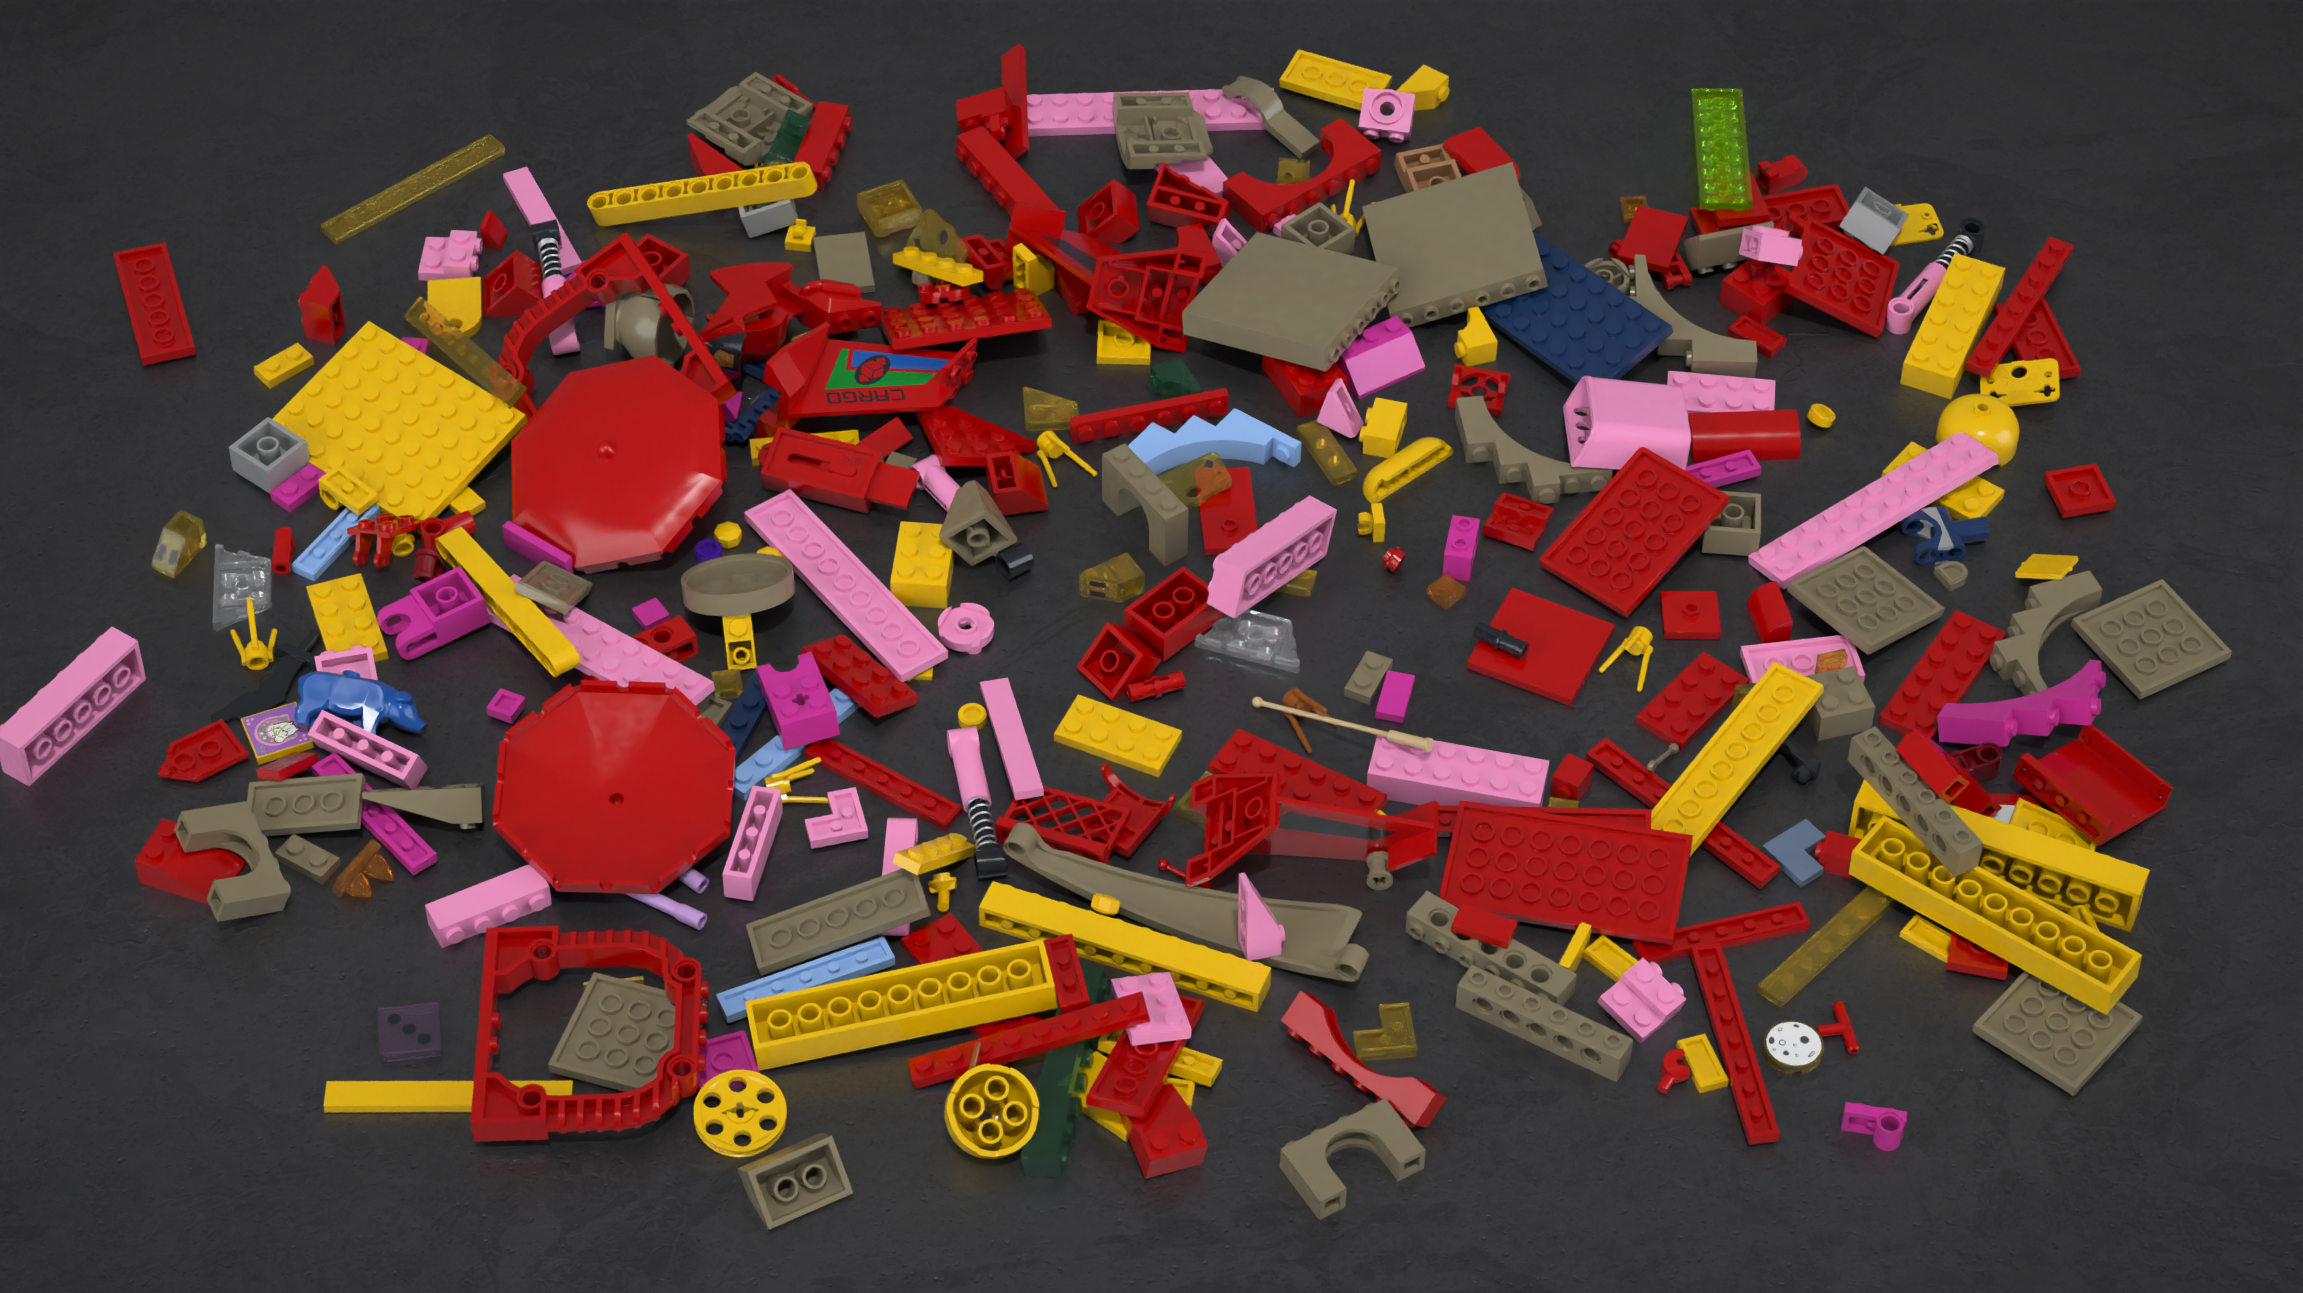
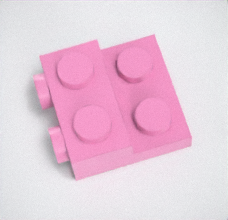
M451 230L449 238L426 237L418 270L419 280L473 277V273L478 272L479 259L477 254L482 253L483 247L482 238H478L477 231Z
M354 646L348 651L337 653V651L330 650L322 652L320 656H314L317 671L343 674L344 671H354L359 673L362 678L378 680L372 647Z
M1644 958L1627 970L1621 979L1602 994L1597 1001L1639 1044L1675 1016L1686 1001V998L1683 997L1684 991L1680 985L1675 982L1670 984L1662 976L1663 973L1660 966L1655 962L1648 963Z

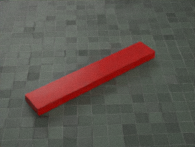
M1019 43L1001 57L1002 87H1005L1013 104L1014 128L1006 130L1004 149L1014 160L1029 150L1025 48Z
M831 738L813 742L804 750V758L807 760L820 757L821 762L817 763V765L945 832L963 813L962 806Z
M1799 901L1677 928L1673 945L1633 939L1632 946L1639 961L1644 958L1648 963L1655 962L1660 964L1691 957V946L1720 942L1722 949L1807 931L1810 930L1811 923Z

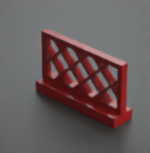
M1043 786L1044 796H1040V799L1026 803L1024 799L1015 800L1014 798L1004 817L999 816L995 823L998 844L1004 845L1015 824L1026 823L1032 826L1042 840L1051 848L1070 852L1109 865V856L1132 814L1129 808ZM1063 801L1066 802L1067 806L1053 810L1050 803ZM1042 806L1046 807L1048 813L1033 817L1031 810ZM1089 808L1094 813L1080 818L1077 810ZM1026 813L1029 818L1023 822L1013 819L1014 816ZM1072 813L1075 820L1060 824L1057 819L1058 817ZM1110 815L1120 816L1119 821L1108 825L1103 818ZM1053 820L1056 827L1048 829L1040 827L1038 824ZM1099 820L1102 827L1088 832L1084 825ZM1079 827L1083 834L1074 836L1065 832ZM1104 834L1109 838L1106 844L1092 840Z

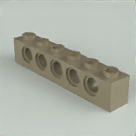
M1875 726L1853 736L1848 755L1850 764L1954 877L1977 867L1983 842L1900 755Z
M1428 891L1407 912L1405 932L1409 933L1414 939L1421 940L1434 947L1439 953L1446 954L1457 960L1466 968L1474 965L1562 1007L1575 993L1577 974L1513 938L1508 949L1451 932V925L1459 908Z
M1474 965L1470 966L1457 985L1456 1008L1612 1081L1617 1082L1630 1063L1633 1046L1632 1038Z

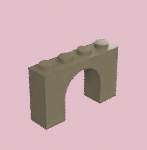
M1125 443L1103 453L1102 501L1117 517L1141 504L1149 524V550L1164 566L1186 556L1188 553V508Z
M247 801L181 811L174 831L185 853L210 848L229 849L241 855L248 862L252 871L246 875L213 881L207 901L217 922L283 911L287 899L290 897V885L288 881L284 880L279 870L278 860L273 857L268 847L267 837L262 834L257 824V817L254 812H251Z
M1386 1098L1377 1103H1370L1362 1110L1350 1116H1343L1325 1128H1318L1310 1135L1298 1141H1291L1280 1149V1169L1319 1220L1346 1207L1347 1188L1327 1162L1332 1154L1341 1149L1359 1147L1372 1151L1379 1156L1397 1181L1424 1169L1426 1150Z

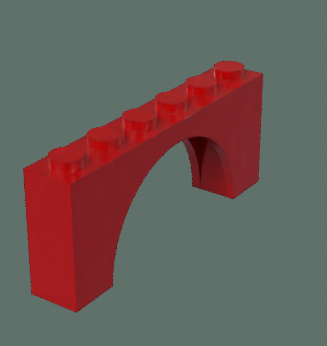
M1340 118L1321 129V149L1326 152L1331 163L1320 175L1305 182L1284 185L1263 182L1252 178L1242 171L1223 182L1222 198L1229 201V207L1257 231L1264 234L1274 229V225L1288 215L1295 214L1297 216L1315 204L1349 187L1351 179L1356 184L1361 179L1380 170L1381 150Z
M1199 222L1176 228V248L1183 247L1208 252L1209 255L1203 279L1199 278L1197 288L1206 286L1221 271L1222 263L1202 223ZM1052 259V265L1055 268L1054 280L1071 316L1091 312L1086 308L1091 285Z

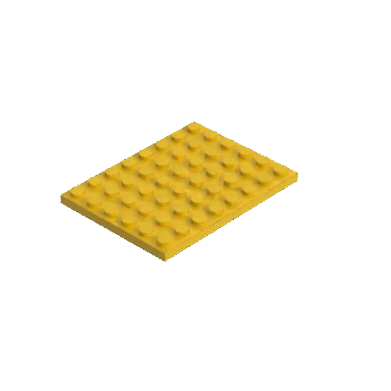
M370 321L272 419L307 441L310 456L309 463L325 473H328L339 464L378 493V501L375 504L380 507L383 513H392L393 517L414 515V519L420 520L431 517L436 518L528 422L524 413ZM420 528L412 530L419 535L421 534Z

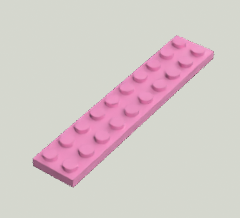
M1222 89L1027 95L1028 136L1116 134L1112 107L1114 93L1189 92L1193 110L1204 116L1207 131L1266 129L1260 112L1252 102L1242 96L1230 99L1222 92Z
M1964 433L1954 434L1758 549V552L1748 555L1749 564L1771 581H1777L1778 586L1782 589H1786L1789 582L1832 562L1998 464V454L1971 436H1967Z
M791 489L744 512L745 521L770 547L777 548L782 557L791 562L793 571L899 681L904 682L948 659V650Z
M515 574L510 577L515 584L522 579ZM530 599L577 650L581 664L574 668L589 676L592 674L603 681H617L620 687H628L629 681L665 682L667 688H678L695 705L699 704L715 690L714 683L710 679L576 607H573L564 615ZM486 605L490 621L511 632Z

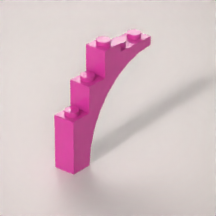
M2089 660L2082 670L2068 680L2035 694L1988 703H1946L1937 716L1939 742L1976 745L1990 742L1998 746L2007 747L2012 737L2016 736V734L2049 736L2054 726H2057L2058 723L2091 725L2096 715H2099L2101 712V699L2097 697L2101 688L2103 689L2106 684V673L2102 671L2101 661Z

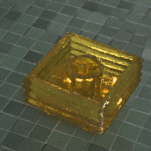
M903 180L856 194V207L876 237H886L893 232L911 229L915 225L923 223V209Z

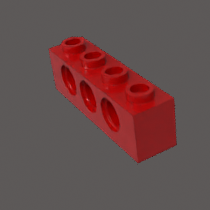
M681 615L632 636L633 639L678 663L699 655L697 635ZM582 672L583 680H600L592 674L589 676Z

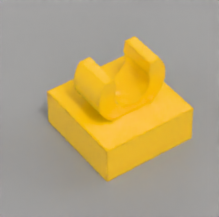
M796 219V225L789 226L785 239V249L811 252L813 237L816 236V227L807 226V220Z
M1372 503L1370 513L1362 512L1358 514V533L1360 535L1372 533L1373 543L1384 542L1385 518L1382 503Z

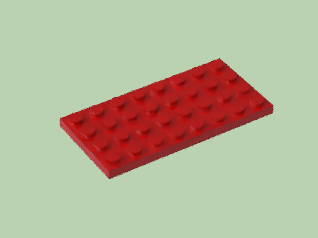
M1460 800L1439 898L1457 908L1462 903L1519 922L1577 930L1579 924L1583 922L1591 925V933L1673 945L1693 835Z

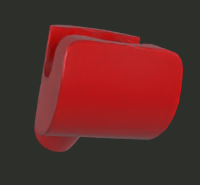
M1672 1049L1665 1054L1660 1071L1661 1080L1656 1086L1659 1092L1666 1094L1673 1083L1688 1080L1689 1065L1683 1066V1059L1686 1058L1683 1049Z

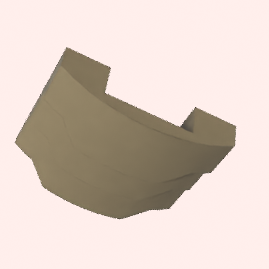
M755 72L740 82L739 86L729 88L714 102L696 111L695 115L687 120V125L706 135V139L724 148L727 156L743 165H753L776 155L799 135L813 116V104Z
M1189 92L1114 93L1112 107L1116 138L1122 160L1128 169H1154L1156 164H1162L1163 162L1181 163V160H1206V157L1213 153L1205 118L1193 110Z

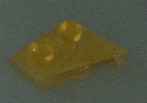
M1023 387L1025 431L1069 429V418L1079 416L1078 402L1029 387Z

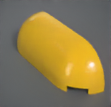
M1424 437L1414 441L1368 472L1363 482L1365 498L1371 504L1378 503L1453 455L1452 447L1445 441L1435 437Z

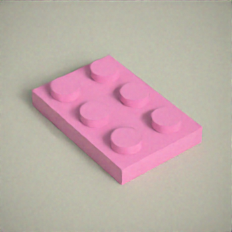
M1170 972L1111 979V991L1114 999L1141 991L1145 998L1150 1021L1125 1028L1132 1046L1191 1038L1192 1029Z

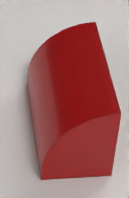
M1777 581L1766 583L1750 595L1746 604V609L1760 644L1790 641L1793 620Z

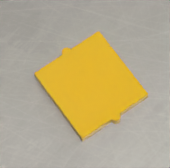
M2032 554L2025 562L2021 563L2020 568L2015 572V578L2061 580L2068 572L2073 571L2074 565L2079 561L2078 556Z

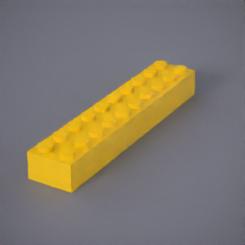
M1864 779L1854 801L1848 836L1863 839L1883 815L1907 828L1909 827ZM1948 804L1983 842L1979 867L2055 908L2068 912L2075 906L2085 905L2090 909L2095 921L2131 932L2141 906L2149 869Z
M1884 815L1852 851L1849 874L2105 1015L2111 1011L2138 977L2142 954L1979 866L1954 877L1912 830Z
M1043 939L745 1001L759 1071L1058 1008L1055 985Z

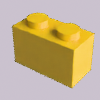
M1375 398L1373 408L1368 407L1365 423H1367V426H1362L1359 442H1363V454L1389 458L1397 453L1406 425L1408 403Z

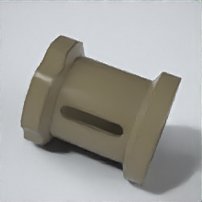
M1385 851L1370 853L1367 856L1369 874L1367 875L1366 883L1371 889L1386 890L1393 884V877L1388 870V853Z

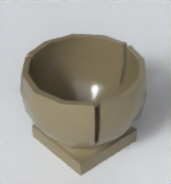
M664 284L683 313L694 316V302L688 290L676 284ZM652 288L645 293H619L613 302L606 304L604 348L614 350L624 345L633 359L656 355L674 367L683 357L689 342L684 335L679 337L670 325L674 320L671 316L666 318L657 306L661 301ZM685 315L693 326L695 318Z

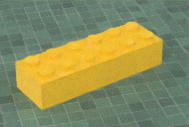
M1957 253L1954 254L1903 362L1900 384L1952 399L1965 371L1966 361L1974 351L2000 295L2005 268Z

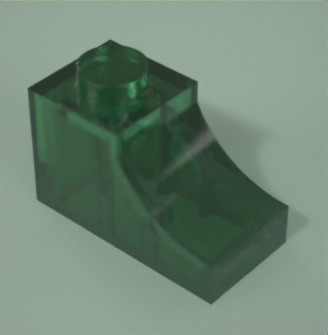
M788 109L764 164L776 166L793 163L812 119Z
M1180 356L1151 365V377L1148 378V384L1151 391L1156 393L1160 400L1203 392V389Z

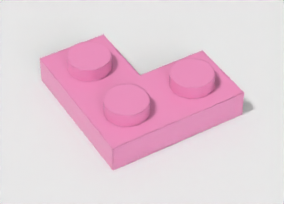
M856 787L827 792L831 815L805 819V829L811 849L868 838V828Z

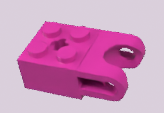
M460 566L411 589L410 595L385 606L379 611L377 616V623L386 634H398L396 650L406 660L415 659L491 622L484 598ZM395 616L397 617V618L393 619L392 621L388 622L390 618L395 617Z
M811 651L797 655L799 664L789 672L776 671L770 663L756 667L760 689L784 750L840 735L835 706Z

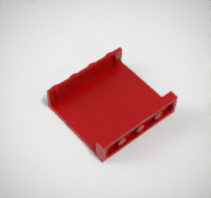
M2093 724L2083 725L2078 739L2039 760L2028 752L2023 754L2019 758L2012 777L2098 846L2165 809L2173 790L2170 784Z

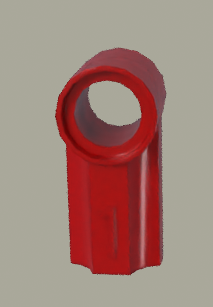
M467 510L444 520L431 517L422 521L420 525L422 549H429L439 553L435 539L459 526L469 535L475 533L476 524L471 513Z

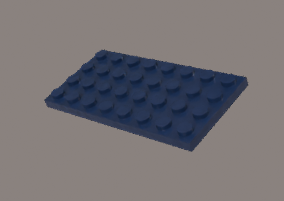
M1534 231L1533 234L1548 287L1479 307L1487 322L1575 384L1584 376L1619 380L1673 333L1672 326Z

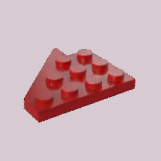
M945 403L938 410L915 411L941 466H986V454L1013 451L1021 456L1020 453H1035L1036 441Z

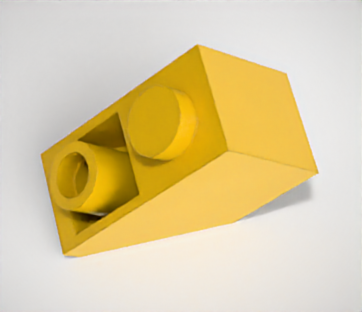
M751 613L721 616L728 671L756 668Z

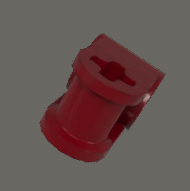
M429 549L415 550L416 565L414 572L411 573L414 587L447 572V567L444 565L438 552Z
M1986 742L1968 749L1957 750L1950 754L1979 783L1993 780L1999 775L2002 750L1995 743Z

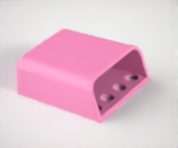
M1584 376L1580 379L1563 406L1571 467L1621 469L1640 447H1645L1686 470L1691 445V430L1684 392L1680 386ZM1575 412H1583V413H1586L1587 415H1586V416H1580V415L1575 414ZM1583 426L1589 428L1590 430H1580L1577 427Z

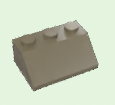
M1773 221L1756 224L1758 226L1774 228ZM1753 225L1699 235L1683 240L1689 271L1698 270V274L1713 272V266L1722 265L1724 270L1739 267V261L1749 260V257L1740 255L1739 250L1743 229H1752Z
M822 1132L737 1168L747 1196L768 1230L853 1194L833 1136Z

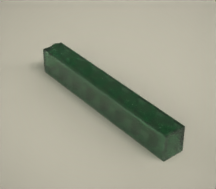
M1080 964L1091 1006L1103 1003L1105 996H1109L1111 990L1110 978H1106L1104 966ZM1059 1003L1056 1011V1016L1062 1015ZM1099 1036L1046 1052L1036 1092L1039 1101L1036 1130L1030 1140L1023 1146L1021 1153L1025 1175L1062 1178L1064 1165H1069L1071 1154L1069 1144L1076 1137L1075 1119L1082 1112V1099L1079 1096L1080 1092L1087 1091L1088 1075L1085 1071L1086 1067L1091 1068L1093 1066V1044L1098 1043Z

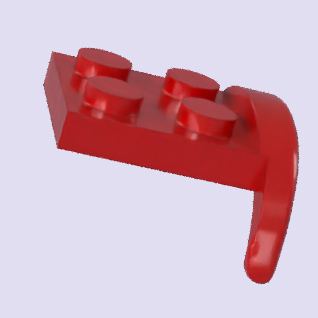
M1104 763L1101 766V774L1110 792L1102 802L1129 808L1132 814L1112 851L1129 858L1157 823L1173 808L1176 795L1172 794L1167 801H1154L1143 797L1127 787L1114 774L1110 766ZM1110 815L1103 819L1108 825L1119 821L1120 816ZM1099 820L1084 825L1088 832L1102 827ZM1104 834L1092 840L1106 844L1109 838Z

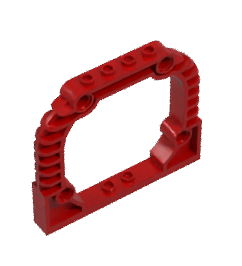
M627 232L575 268L574 271L577 276L570 281L566 280L563 286L551 291V294L545 299L537 301L538 304L531 309L525 310V314L513 322L514 326L504 338L505 343L502 355H499L500 365L492 373V382L499 391L496 397L524 413L529 421L539 409L531 397L535 380L527 367L535 348L550 333L595 301L601 304H609L618 297L619 293H645L652 288L661 301L657 305L666 318L672 317L674 321L670 325L679 337L684 335L693 348L691 352L684 356L680 373L720 401V405L738 393L642 251Z
M559 926L486 928L470 1121L474 1142L549 1139V1132L567 1134L568 1131L586 1133V1131L597 1130L598 1133H604L605 1130L623 1132V1129L633 1127L639 1129L645 1123L659 1120L661 1115L672 1105L674 1108L678 1104L681 1097H690L695 1094L700 1086V1072H706V1056L701 1054V1048H707V1031L702 1029V1023H708V1007L703 1005V999H709L708 981H703L701 964L694 958L684 957L682 951L670 944L666 938L662 936L661 938L645 930L643 932L632 931V929H625V931L614 932V929H607V932L589 930V932L578 933V930H571L570 933H560ZM630 966L646 968L663 977L666 996L675 1004L674 1046L672 1050L666 1052L660 1058L657 1066V1077L653 1081L636 1090L616 1094L547 1095L546 1090L538 1084H528L520 1088L508 1081L499 1072L492 1073L493 1054H498L499 1039L498 1036H495V1030H500L501 1027L500 1011H497L498 994L511 993L522 983L533 977L538 980L552 979L562 968Z

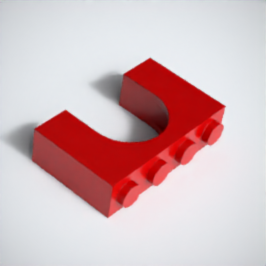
M1917 728L1907 733L1895 748L1937 795L1946 802L1950 803L1953 800L1958 807L1987 817H1993L2002 809L1958 760Z

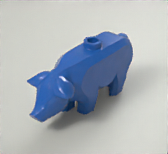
M314 671L299 678L298 693L301 696V701L295 709L294 719L296 724L309 727V730L322 710L347 722H353L354 725L375 735L378 725L385 722H390L401 730L418 734L422 733L429 725L419 717L415 701L408 691L397 690L378 680L362 678L357 672L344 671L343 674Z

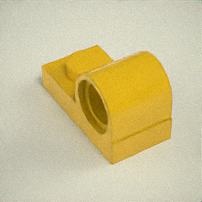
M339 464L318 480L320 496L324 503L333 510H337L344 505L360 516L378 501V493Z

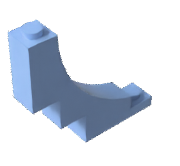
M1236 408L1217 426L1193 415L1175 434L1152 422L1128 445L1155 475L1179 465L1211 459H1236L1265 464L1273 456L1294 468L1301 462L1300 441Z

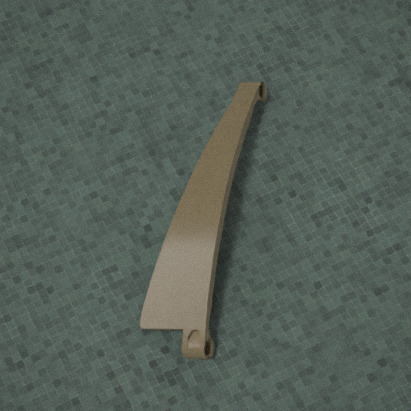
M1026 823L1015 824L1003 845L1005 853L1011 858L1091 901L1096 893L1118 898L1121 901L1118 913L1189 942L1246 959L1238 944L1239 894L1196 886L1188 888L1185 884L1124 870L1070 852L1056 850L1047 845L1036 830ZM1262 897L1273 913L1278 925H1283L1285 942L1281 943V955L1252 960L1253 962L1348 982H1355L1359 979L1370 955L1363 947L1357 944H1348L1362 917L1360 910L1338 904L1289 901Z

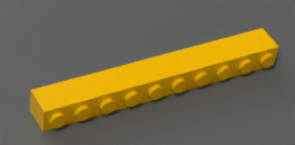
M992 881L979 906V926L1030 942L1040 939L1047 940L1072 933L1078 957L1139 976L1170 972L1174 985L1177 988L1257 1013L1271 985V967L1265 966L1262 963L1252 962L1230 953H1223L1204 945L1181 940L1175 936L1155 932L1146 927H1139L1120 919L1100 915L1092 910H1084L1062 901L1042 897L1037 893L1026 892L1008 884Z

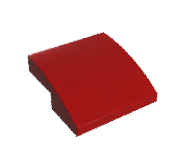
M1503 492L1494 503L1493 513L1483 525L1482 535L1534 551L1549 525L1555 508Z

